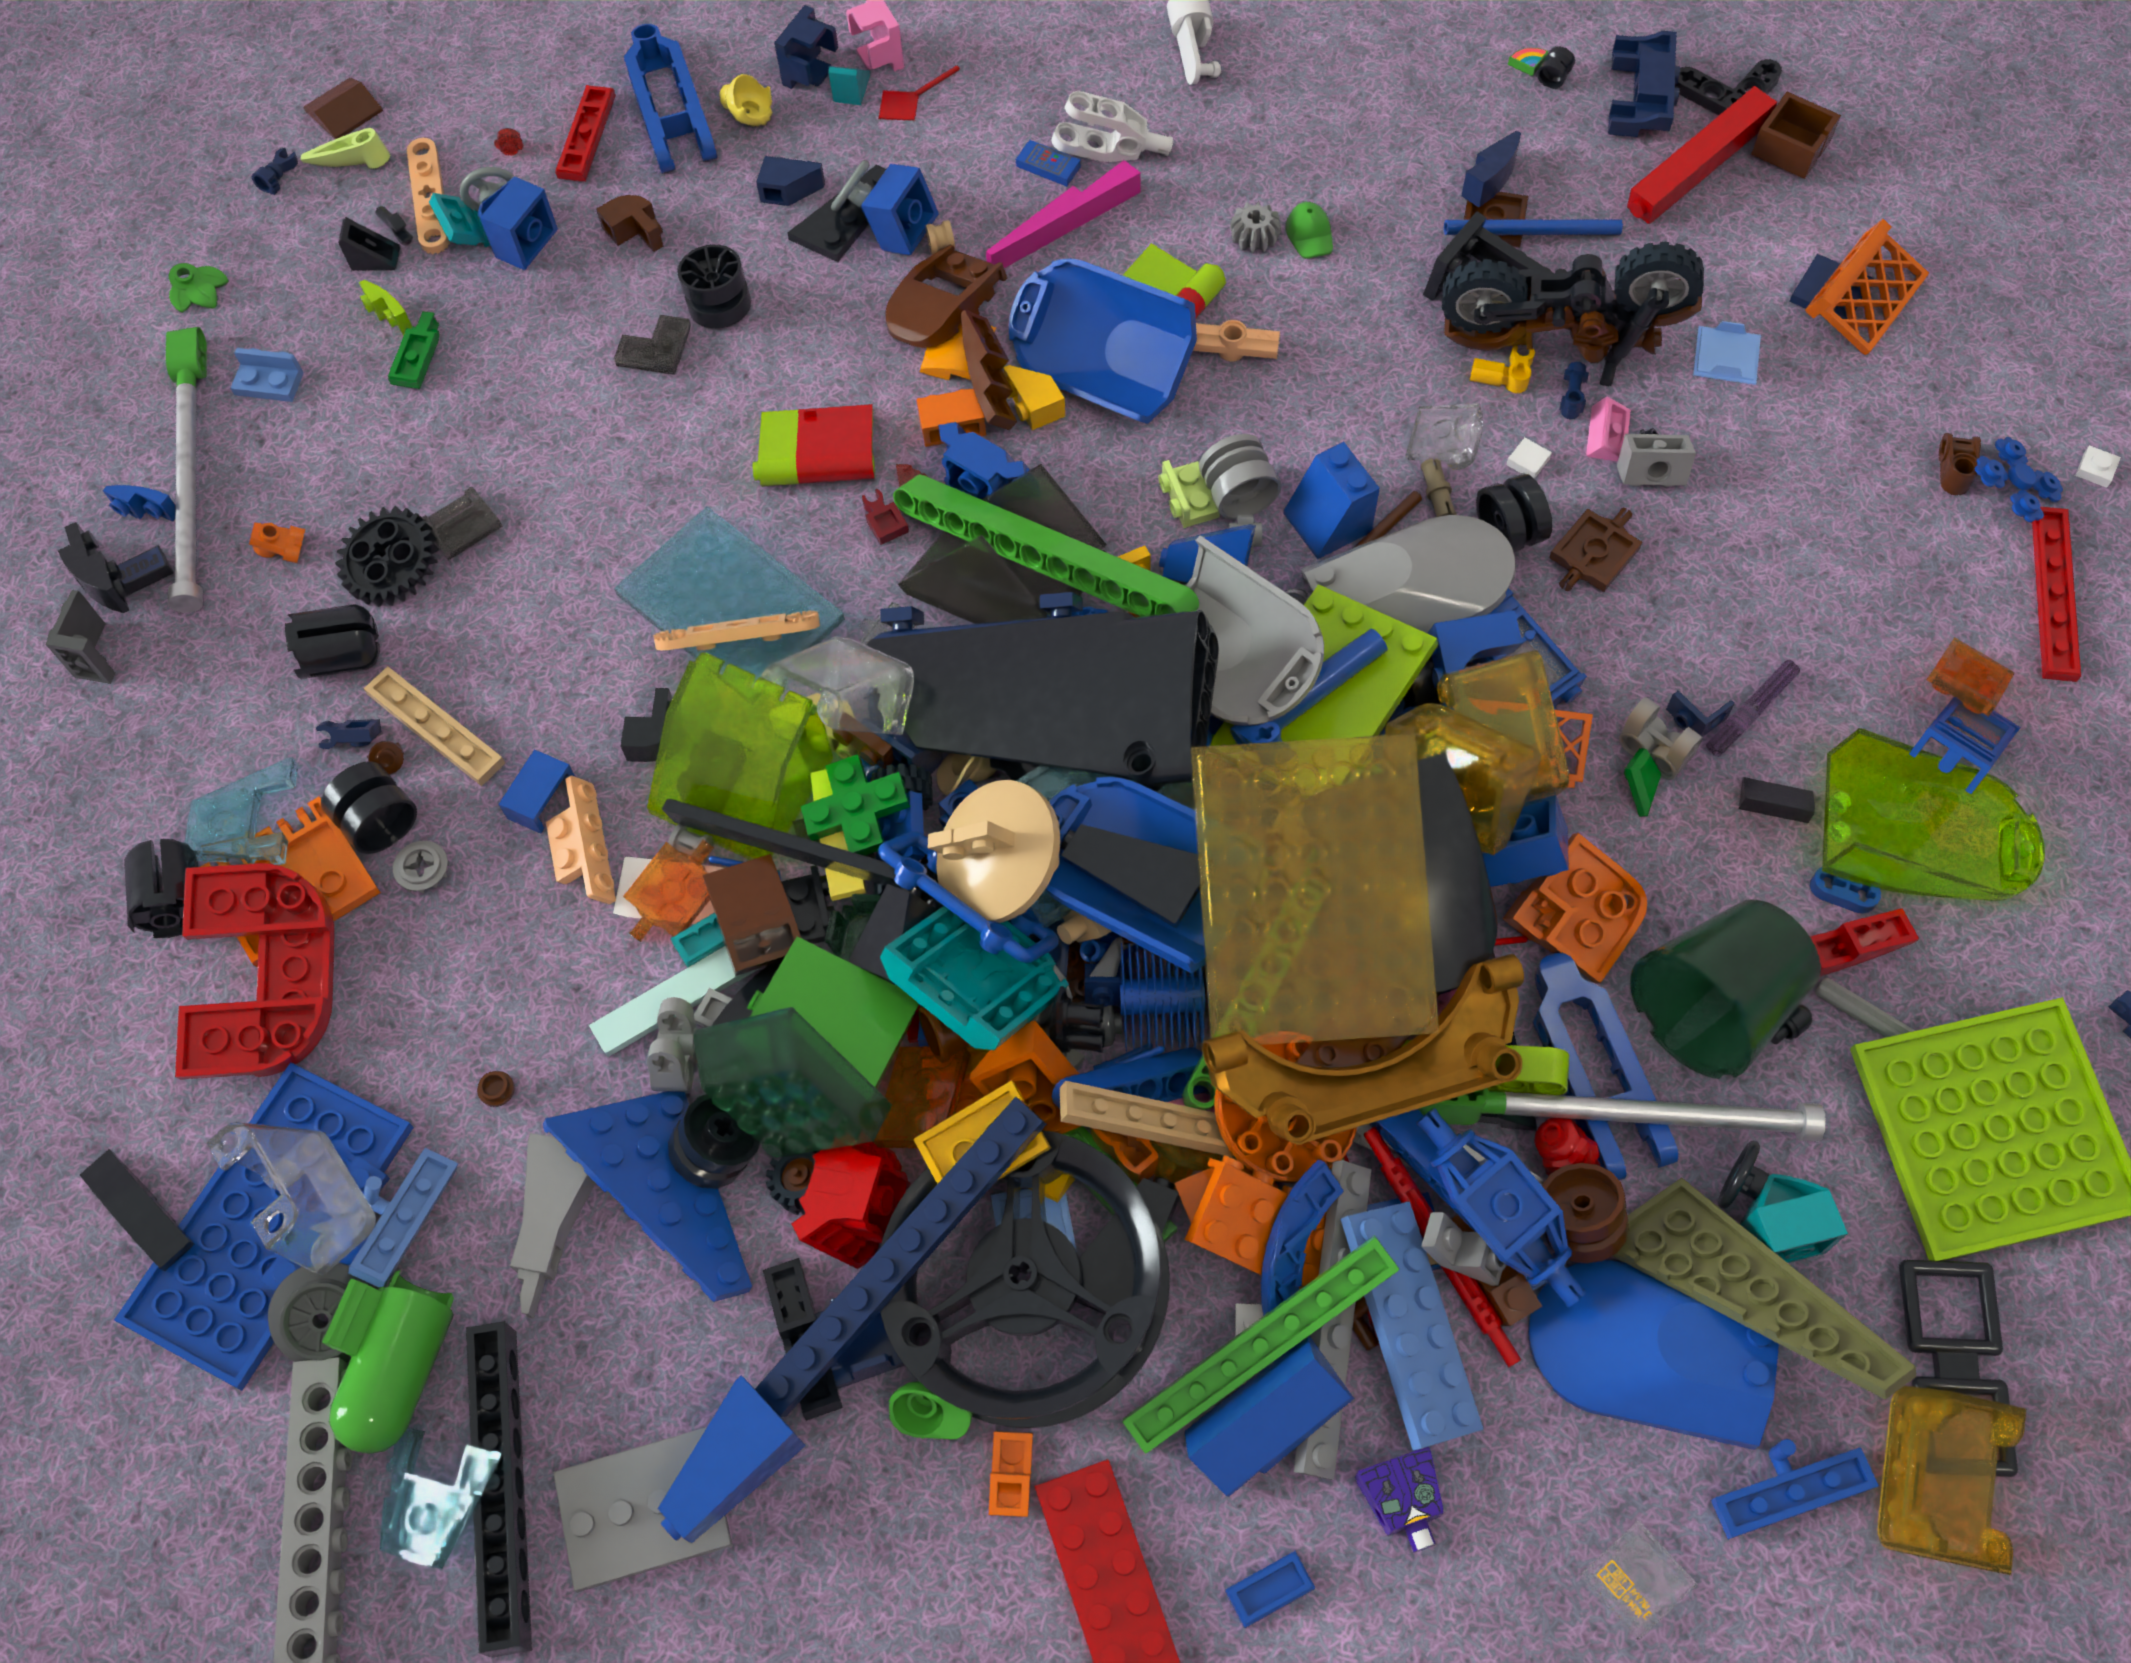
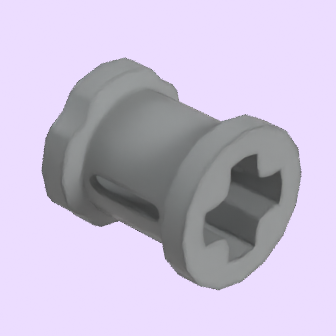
M679 824L670 835L668 852L672 854L681 853L693 858L695 863L702 865L712 850V836L707 834L703 836L688 831L686 826Z

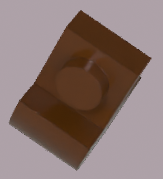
M623 195L596 208L602 229L617 246L639 235L653 252L663 247L660 235L663 233V230L656 220L652 203L644 197Z

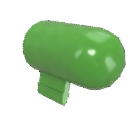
M401 1270L396 1271L392 1275L388 1287H380L379 1290L368 1284L350 1279L322 1342L335 1350L352 1356L330 1406L329 1425L335 1438L353 1451L367 1454L384 1452L400 1440L410 1424L454 1317L450 1309L454 1300L452 1293H439L418 1287L405 1280L400 1275Z

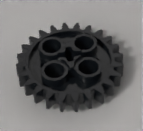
M397 506L393 507L391 513L385 507H382L380 516H376L372 511L369 512V521L367 522L359 518L360 527L358 529L349 527V531L352 534L351 538L341 539L347 545L346 548L337 550V553L343 557V559L335 562V565L341 569L337 576L343 580L342 586L357 600L361 599L367 605L373 602L377 607H381L383 601L393 606L395 597L405 602V593L408 591L416 595L417 592L414 586L416 584L425 586L426 582L422 577L424 575H433L434 573L428 566L438 563V560L432 555L439 551V548L433 543L437 540V536L431 532L433 528L418 513L413 514L408 508L401 511Z

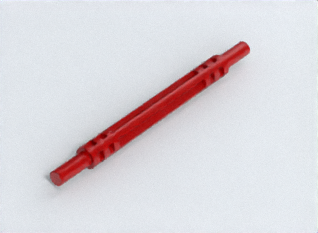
M1373 1127L1365 1132L1363 1136L1382 1165L1380 1170L1400 1202L1410 1201L1420 1234L1424 1238L1430 1214L1433 1211L1401 1159L1394 1157L1377 1128ZM1441 1266L1482 1334H1488L1508 1368L1521 1361L1522 1359L1500 1326L1503 1324L1502 1320L1476 1279Z

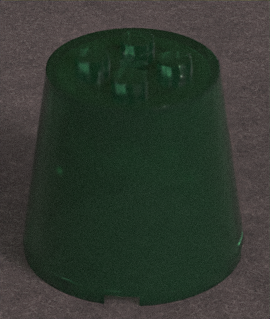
M1750 899L1739 902L1645 954L1633 966L1630 976V989L1637 1012H1645L1654 1027L1649 1032L1671 1056L1689 1069L1704 1076L1720 1079L1723 1075H1733L1735 1078L1752 1065L1816 985L1820 977L1821 964L1812 939L1791 915L1769 902Z

